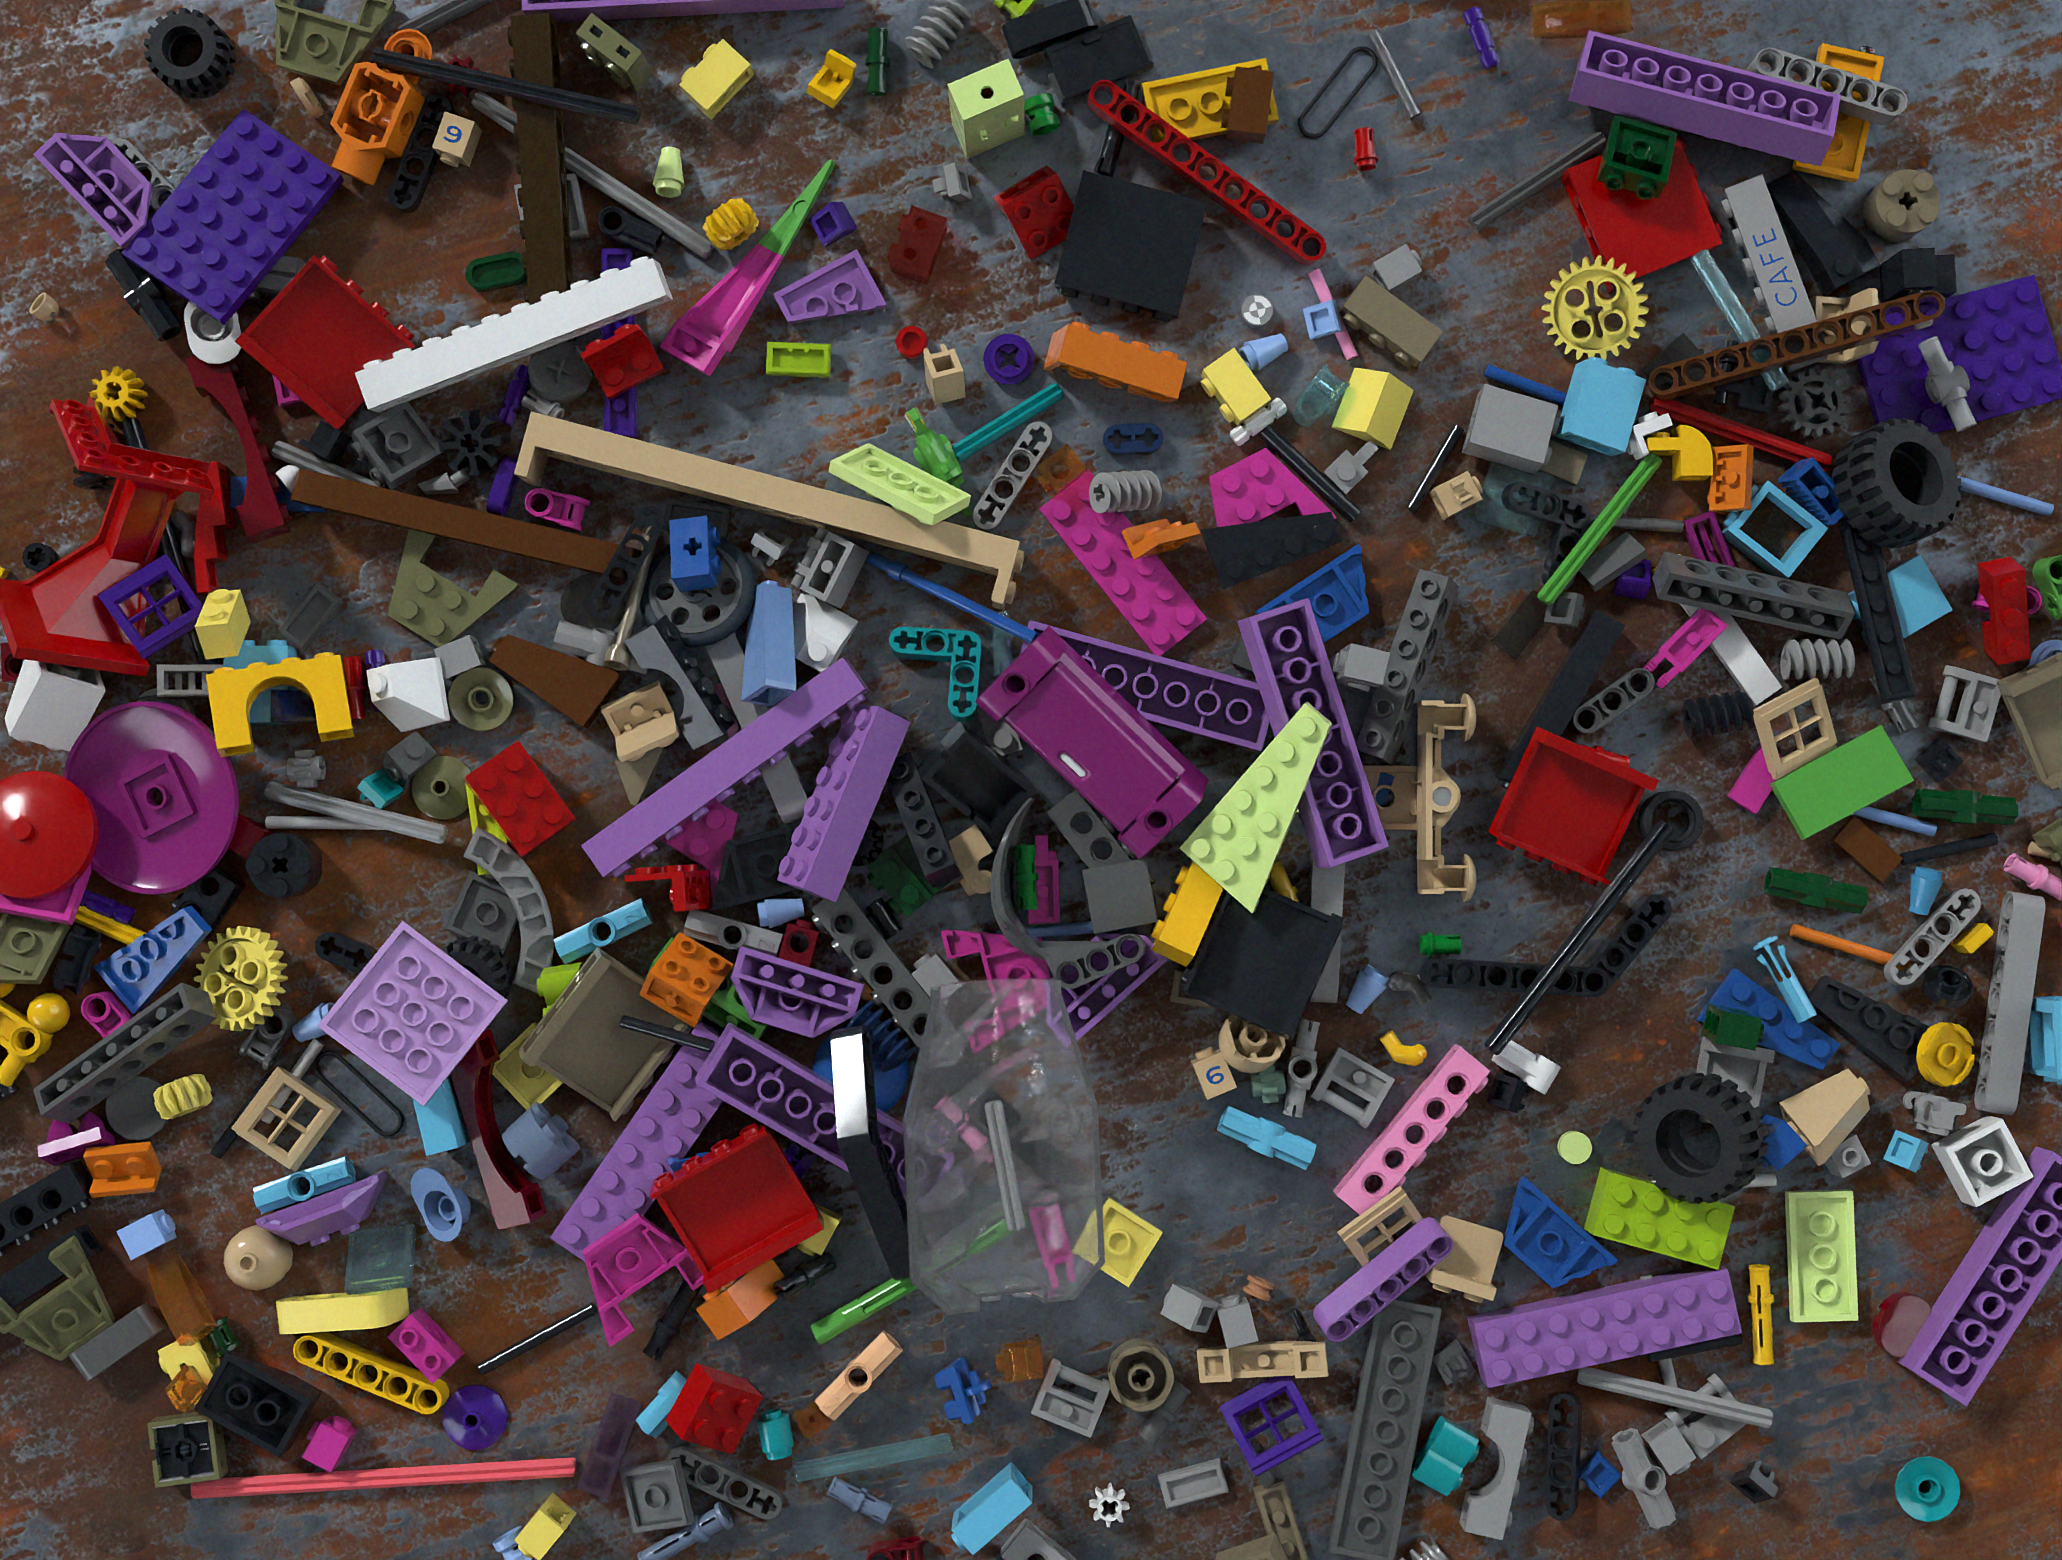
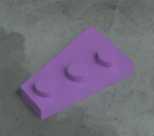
M857 249L773 294L788 324L888 308Z

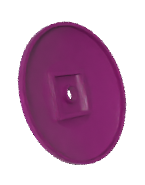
M157 701L131 702L116 706L96 717L74 742L65 763L63 777L78 785L87 794L97 813L99 839L96 852L91 861V868L109 882L123 889L142 894H162L181 890L198 882L214 869L225 855L235 833L239 811V792L229 756H220L216 746L215 734L207 725L190 712L168 703ZM156 788L160 789L163 794V801L160 805L155 802L153 797Z

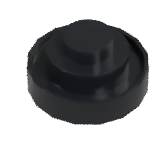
M1951 965L1931 967L1926 972L1922 983L1923 992L1928 999L1945 1008L1964 1006L1970 1000L1974 989L1973 982L1967 973Z

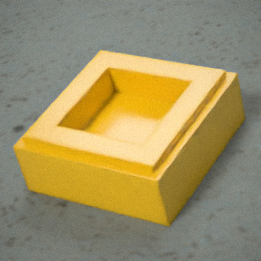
M1973 923L1951 945L1959 953L1972 954L1993 935L1994 931L1988 924Z

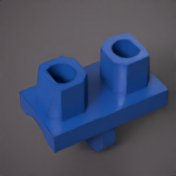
M966 1357L956 1359L947 1368L939 1371L934 1376L937 1388L940 1391L952 1388L955 1397L944 1403L948 1420L962 1419L964 1425L972 1423L974 1421L973 1418L983 1413L981 1404L987 1402L984 1391L991 1388L992 1385L989 1379L980 1380L977 1370L970 1372Z

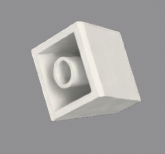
M24 659L4 718L9 736L21 742L31 741L42 744L51 750L70 752L78 736L87 727L106 691L99 670Z

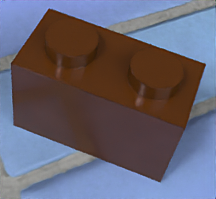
M1236 66L1234 76L1227 77L1225 96L1231 98L1229 109L1223 108L1221 128H1227L1225 139L1263 144L1267 130L1274 71Z

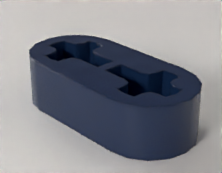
M1151 423L1116 424L1107 428L1103 435L1105 450L1111 455L1117 456L1152 454L1159 450L1163 442L1161 429ZM1145 431H1151V435L1157 437L1158 440L1153 441L1152 446L1148 447L1145 441H1135V437H1144ZM1114 432H1119L1121 438H1131V441L1121 442L1120 448H1114V443L1108 442V439L1113 438Z

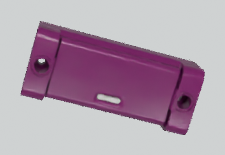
M1050 626L975 700V703L995 722L1003 717V721L1120 832L1118 840L1138 859L1142 858L1180 823L1204 797L1203 793L1209 779Z

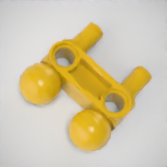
M0 983V998L8 995L14 989L15 984ZM44 993L37 996L30 1002L27 1016L0 999V1045L6 1048L9 1053L0 1066V1083L2 1085L11 1087L25 1064L35 1063L39 1056L45 1054L51 1046L53 1033L61 1030L68 1023L70 1017L69 1004L62 996L55 993ZM32 1032L35 1037V1043L28 1049L25 1045V1038Z

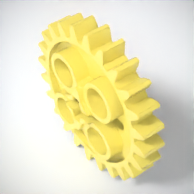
M1601 255L1597 256L1595 263L1592 265L1588 257L1583 258L1582 267H1579L1574 261L1571 262V273L1564 269L1559 271L1562 282L1555 279L1550 282L1556 291H1546L1544 294L1547 299L1551 300V303L1544 304L1542 310L1550 312L1551 315L1545 317L1543 323L1553 324L1547 335L1557 333L1559 337L1554 345L1566 343L1567 346L1564 354H1568L1572 349L1577 350V360L1581 358L1584 352L1588 353V359L1589 357H1595L1596 353H1599L1601 358L1606 360L1609 350L1616 357L1619 356L1620 344L1629 349L1631 342L1628 337L1638 339L1641 335L1635 329V326L1644 327L1646 325V321L1639 317V315L1649 312V308L1640 306V303L1648 299V295H1638V291L1644 286V283L1634 284L1632 282L1637 272L1634 271L1626 275L1624 273L1626 263H1623L1618 269L1614 268L1615 261L1613 257L1608 261L1607 265L1602 264ZM1588 281L1593 282L1596 306L1603 307L1598 314L1603 331V336L1601 337L1597 335L1595 313L1593 311L1588 312L1587 310L1592 304L1591 294L1587 286ZM1612 282L1617 289L1616 295L1613 297L1603 296L1600 292L1601 283ZM1578 289L1582 291L1584 302L1578 305L1571 303L1568 299L1569 290ZM1611 313L1619 314L1622 317L1623 325L1618 329L1610 328L1606 323V316ZM1579 320L1586 321L1591 327L1590 334L1586 336L1578 335L1574 329L1575 322Z
M237 926V929L227 928L226 934H216L217 942H208L209 949L211 950L209 953L201 952L205 962L204 964H196V968L202 972L200 976L194 977V981L200 982L201 987L198 989L209 994L217 1017L211 1024L220 1025V1029L231 1031L253 1030L255 1024H265L264 1016L272 1017L274 1015L271 1006H280L281 1004L276 998L277 994L286 992V990L280 987V982L288 980L287 976L281 975V970L286 968L287 964L279 963V959L283 956L284 952L275 950L278 942L269 940L270 934L261 932V929Z

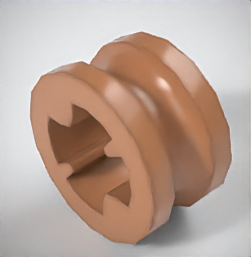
M1248 1274L1249 1284L1244 1286L1242 1290L1259 1299L1270 1301L1269 1291L1274 1290L1275 1285L1263 1278Z

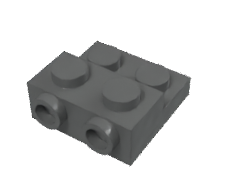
M408 402L396 406L352 432L353 444L350 447L354 456L360 462L363 460L367 461L372 468L369 470V474L378 487L384 485L389 490H393L416 477L418 470L444 456V452L439 450L437 440Z

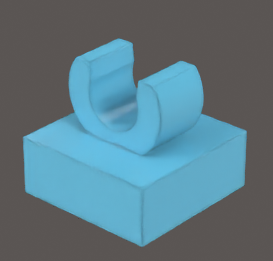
M1895 1130L1883 1159L1916 1173L1917 1170L1921 1169L1922 1165H1920L1924 1153H1928L1927 1146L1929 1143Z

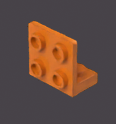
M680 932L649 971L639 995L695 1028L710 999L732 970L733 963Z

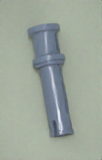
M717 1502L712 1510L701 1516L695 1515L694 1523L690 1526H685L649 1548L638 1552V1560H667L696 1542L701 1544L710 1541V1536L724 1528L729 1530L733 1527V1519L729 1510L723 1502Z

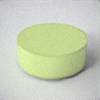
M1568 1131L1560 1137L1557 1149L1559 1155L1565 1161L1571 1164H1581L1590 1157L1592 1145L1589 1138L1583 1133Z

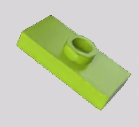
M767 342L766 375L830 378L831 344Z

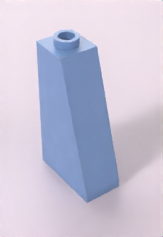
M764 581L756 587L755 600L748 615L741 701L771 707L796 691L792 589L781 587V584L775 581Z

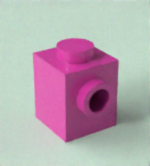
M329 1415L322 1422H315L306 1438L310 1443L302 1458L331 1473L340 1465L358 1430L351 1427V1423L347 1419Z

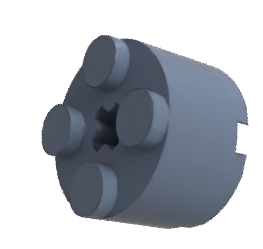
M535 1102L502 1134L504 1144L513 1157L516 1158L520 1155L526 1162L523 1167L540 1180H546L580 1150L579 1144L566 1133L569 1126L558 1114H555L553 1117L550 1116L545 1107L539 1102Z

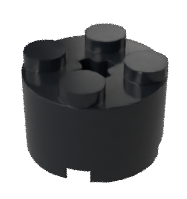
M275 833L262 838L256 843L246 861V870L253 884L262 893L277 898L295 897L308 893L318 884L322 876L321 860L323 859L318 846L308 837L293 833ZM284 860H288L286 867L289 869L288 871L283 870Z

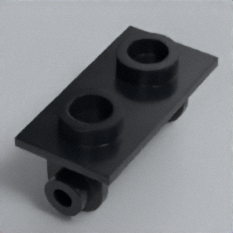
M74 925L73 930L68 931L61 952L72 955L71 960L58 959L51 978L54 981L52 987L60 990H65L67 987L76 995L81 994L82 988L89 981L93 958L100 951L102 934L91 928H84L78 925Z

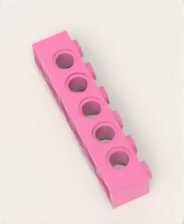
M1454 1044L1334 1188L1333 1192L1361 1215L1387 1196L1390 1191L1402 1186L1406 1180L1405 1173L1411 1166L1416 1168L1427 1155L1425 1149L1432 1141L1437 1143L1447 1131L1445 1125L1452 1117L1458 1118L1467 1108L1468 1103L1465 1101L1473 1092L1479 1093L1485 1087L1489 1080L1486 1076L1490 1070L1461 1046ZM1453 1076H1459L1462 1080V1086L1457 1092H1449L1447 1088L1448 1080ZM1438 1100L1441 1103V1112L1435 1117H1429L1427 1114L1428 1104ZM1413 1125H1418L1421 1129L1419 1139L1413 1142L1408 1141L1406 1138L1407 1129ZM1392 1150H1398L1401 1155L1399 1163L1395 1166L1386 1165L1385 1157L1387 1153ZM1378 1175L1380 1178L1379 1187L1373 1191L1366 1190L1364 1184L1367 1177Z

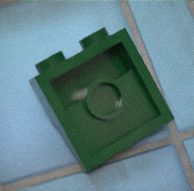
M1615 115L1610 126L1606 149L1601 157L1596 181L1603 182L1605 187L1612 191H1618L1622 188L1634 191L1636 196L1643 200H1649L1653 197L1659 198L1668 181L1677 133Z
M908 834L867 867L871 872L867 875L870 882L878 891L884 887L891 896L887 900L888 904L898 915L904 912L907 917L952 881L950 880L932 888L923 873Z

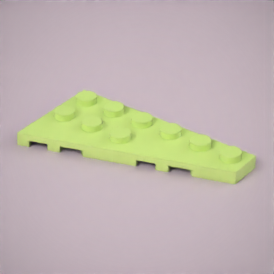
M1308 702L1299 709L1180 847L1188 857L1252 914L1259 903L1261 893L1268 881L1275 859L1280 852L1301 796L1308 784L1310 774L1332 725L1326 717Z

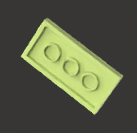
M870 443L830 461L828 472L839 477L842 482L866 491L867 495L891 504L894 509L904 511L926 525L933 526L969 506L970 494Z
M1850 1189L1785 1191L1790 1320L1792 1322L1858 1321L1853 1191Z

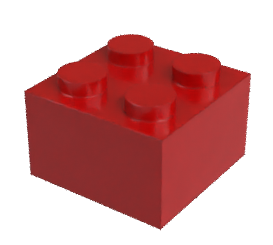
M696 1363L665 1421L682 1440L733 1454L763 1396L745 1378Z

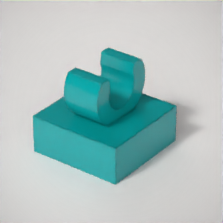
M383 769L364 778L357 787L362 792L360 799L362 801L367 798L375 804L374 807L380 810L399 799L404 792V789L397 782L393 781Z

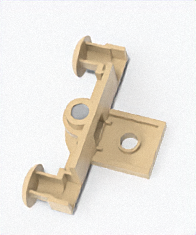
M1463 694L1460 704H1444L1443 700H1421L1417 702V766L1363 765L1383 830H1417V894H1444V891H1460L1463 902L1469 901L1474 894L1476 869L1473 860L1467 854H1463L1460 865H1444V855H1441V828L1450 820L1461 800L1457 784L1441 768V740L1444 739V730H1460L1463 742L1468 741L1473 735L1476 726V708L1468 694ZM1380 772L1395 776L1391 786L1381 785L1377 787ZM1382 788L1389 789L1393 797L1391 804L1387 807L1380 806L1376 801V794Z

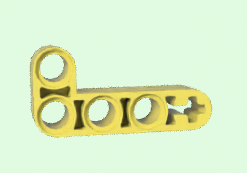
M406 1283L385 1285L370 1291L293 1296L276 1301L280 1334L379 1328L406 1319L410 1315Z

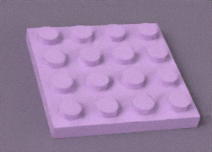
M402 921L317 1026L421 1105L425 1106L508 1000Z

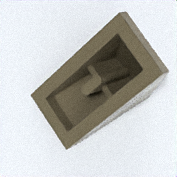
M656 747L647 751L638 760L615 761L630 804L637 806L646 799L668 749Z

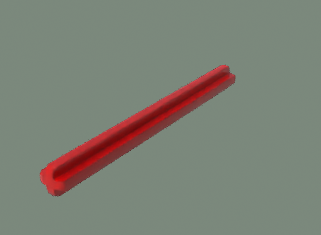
M1654 396L1649 403V411L1651 413L1656 411L1659 416L1669 413L1671 420L1742 445L1754 446V449L1794 463L1813 457L1825 472L1829 470L1832 464V456L1827 453L1672 399L1660 400Z

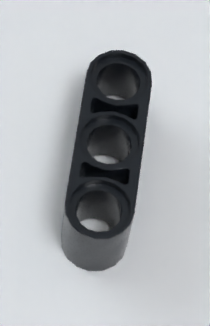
M1065 0L1011 19L1004 23L1001 28L1011 57L1013 59H1021L1042 52L1044 48L1098 28L1089 0Z

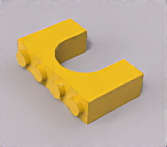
M324 652L316 654L312 659L301 660L298 657H290L281 660V663L267 665L265 662H256L249 664L244 669L234 670L232 667H222L215 669L214 673L206 674L216 746L221 757L255 752L250 725V710L253 702L262 692L275 686L286 685L296 687L304 691L312 699L321 742L354 737L340 655Z

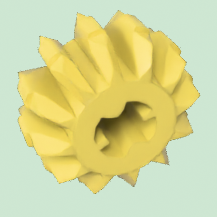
M193 1074L158 1087L153 1093L154 1104L162 1119H174L208 1106L213 1099L211 1095L212 1090L204 1075Z

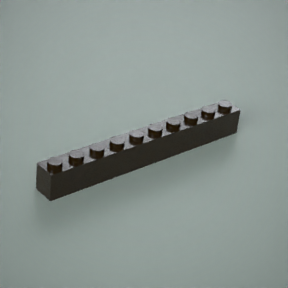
M549 13L511 16V27L507 29L508 42L513 47V59L509 61L511 77L561 89L557 21ZM511 97L513 109L517 111V124H514L513 132L516 143H519L520 155L516 156L515 164L518 175H521L522 187L518 188L517 196L519 206L523 208L524 220H520L519 224L520 235L525 240L526 252L522 253L521 257L522 267L527 272L528 284L524 285V299L526 303L532 305L540 302V297L549 292L559 291V294L571 290L570 285L573 284L563 109ZM574 337L564 342L577 341V337Z

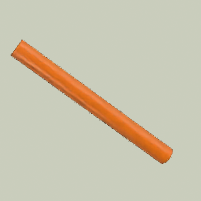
M1793 924L1790 929V936L1886 965L1888 960L1894 955L1797 924ZM1909 960L1905 965L1895 967L1904 971L1908 965L1914 964V962Z

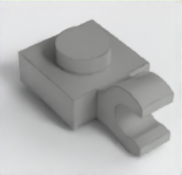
M1369 440L1354 456L1346 449L1323 474L1346 495L1368 474V471L1362 465L1379 448Z

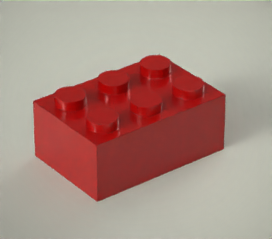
M519 740L464 777L466 785L521 859L570 826L576 819Z

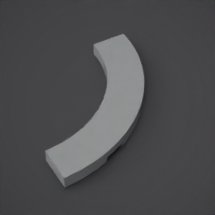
M477 826L463 857L475 862L489 872L509 896L516 911L521 932L520 959L512 983L538 994L537 978H541L543 968L552 966L554 949L553 925L546 897L536 877L520 856L499 838Z

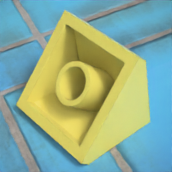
M1354 368L1331 428L1365 441L1371 440L1374 444L1391 450L1414 390L1389 372Z

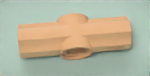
M883 1330L855 1359L849 1362L846 1369L815 1399L819 1409L827 1417L835 1421L861 1393L869 1389L872 1382L903 1351L902 1347L890 1334ZM859 1368L866 1372L868 1378L863 1382H856L852 1379L850 1372Z

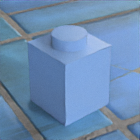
M163 1209L116 1231L130 1260L140 1257L177 1238L174 1232L176 1229L174 1221L168 1214H165Z

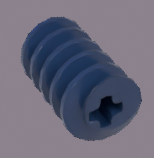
M871 1000L856 1012L847 1028L860 1025L867 1026L872 1041V1052L875 1051L873 1061L875 1063L883 1061L880 1069L882 1072H888L907 1061L917 1048L905 1050L909 1039L904 1038L900 1041L896 1039L901 1030L897 1028L889 1031L888 1028L892 1023L891 1018L881 1022L879 1019L884 1011L880 1009L872 1012L871 1009L876 1001Z

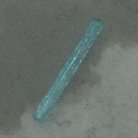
M1704 249L1693 255L1691 262L1741 343L1762 338L1709 251ZM1758 349L1752 354L1753 360L1758 363H1764L1771 357L1770 353L1765 349ZM1781 368L1761 374L1772 391L1780 389L1788 382Z
M943 1433L801 1461L794 1464V1473L797 1481L802 1482L948 1453L952 1451V1440L949 1433Z

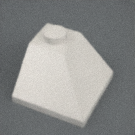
M802 591L793 607L795 659L821 673L837 661L858 621L813 595Z
M440 657L388 664L366 670L372 703L401 732L450 721Z

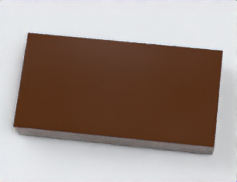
M1851 816L1831 839L1837 847L1877 882H1883L1903 859L1855 816Z

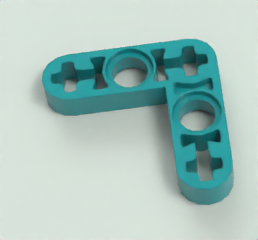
M905 626L894 629L890 634L889 644L892 654L897 658L951 662L948 696L949 715L956 722L961 721L964 723L972 720L977 712L975 700L978 698L981 663V639L972 631ZM901 637H907L909 642L904 649L900 648L899 643H897L901 641ZM917 637H922V650H917ZM932 638H939L945 645L942 650L933 652L926 647V644ZM965 641H970L972 646L970 648L969 661H963V647H960L964 646ZM964 669L971 671L974 675L973 680L967 684L960 683L956 679V674ZM960 692L966 693V704L969 707L965 709V713H960L958 707H956L960 704Z

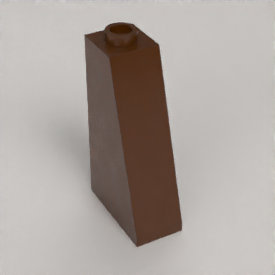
M509 634L505 638L500 637L490 651L493 654L489 659L490 662L573 721L588 729L601 712V706L609 701L625 678V676L614 670Z

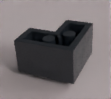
M1935 248L1902 249L1880 264L1882 303L1930 290L1938 292L1945 300L1957 292L1955 254L1935 255Z

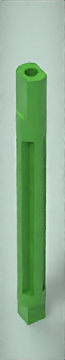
M1023 1211L1024 1221H1025V1226H1026V1225L1030 1224V1222H1029V1220H1028V1218H1027L1025 1212ZM1005 1213L999 1215L929 1256L928 1275L896 1281L891 1278L810 1325L815 1339L820 1345L824 1344L1016 1231L1008 1230Z

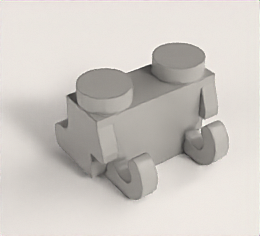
M1909 1091L1903 1097L1904 1107L1907 1109L1913 1107L1914 1121L1917 1122L1916 1129L1925 1130L1929 1133L1948 1136L1949 1130L1953 1129L1954 1117L1966 1113L1965 1104L1950 1102L1942 1096ZM1913 1098H1916V1099H1915V1102H1914V1105H1912V1103H1911L1912 1099H1913Z

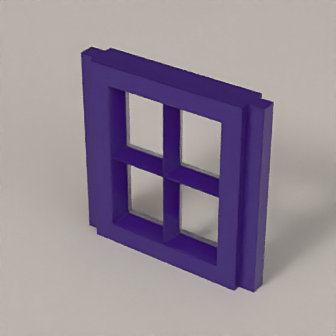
M166 554L98 595L144 660L195 629L203 607L200 600ZM167 575L177 590L155 602L146 587ZM141 592L150 606L129 619L119 604L136 593ZM181 595L191 610L170 622L160 607ZM155 612L164 626L143 639L133 624L150 613Z
M1274 1376L1219 1406L1255 1477L1324 1440L1291 1376ZM1286 1391L1294 1407L1272 1418L1265 1402ZM1259 1406L1267 1422L1245 1433L1238 1417ZM1297 1413L1305 1429L1284 1440L1276 1424ZM1271 1428L1278 1444L1257 1455L1249 1439Z

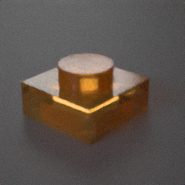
M186 1364L165 1388V1392L177 1410L187 1413L208 1386L196 1368Z

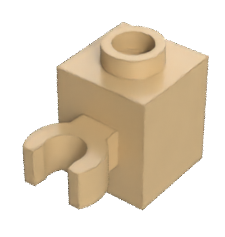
M940 344V352L930 354L929 349L924 348L926 383L935 405L965 398L964 372L955 349L947 350L944 344Z
M1466 471L1433 488L1429 495L1444 521L1482 500L1480 494L1483 493L1478 479L1475 476L1471 477L1469 472Z

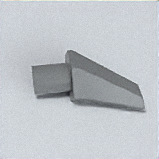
M461 469L452 476H449L446 472L418 485L425 494H458L459 490L457 487L470 480L465 470Z

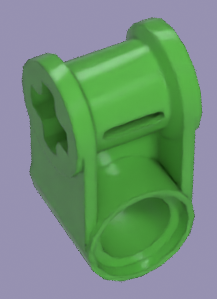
M2059 555L2040 559L2035 563L2032 571L2033 578L2043 596L2047 611L2057 620L2062 618V556ZM2051 564L2055 565L2057 569L2055 578L2050 574Z

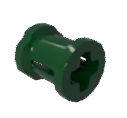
M224 1316L200 1329L202 1334H206L214 1349L212 1354L214 1359L242 1344L240 1340L235 1339L227 1323L229 1321L228 1316Z

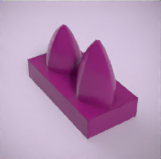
M87 1112L80 1122L78 1133L74 1135L68 1123L53 1120L48 1131L47 1142L38 1145V1155L40 1159L56 1166L82 1158L86 1148L115 1145V1137L105 1130L103 1122L96 1114Z

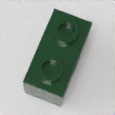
M1707 1003L1701 1034L1718 1044L1756 1051L1757 1043H1761L1763 1040L1764 1024H1761L1762 1018L1747 1010Z

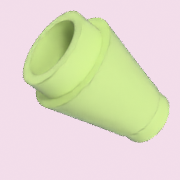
M664 147L661 149L653 180V185L656 187L655 191L660 196L668 198L678 197L681 195V190L685 187L680 150L675 147Z

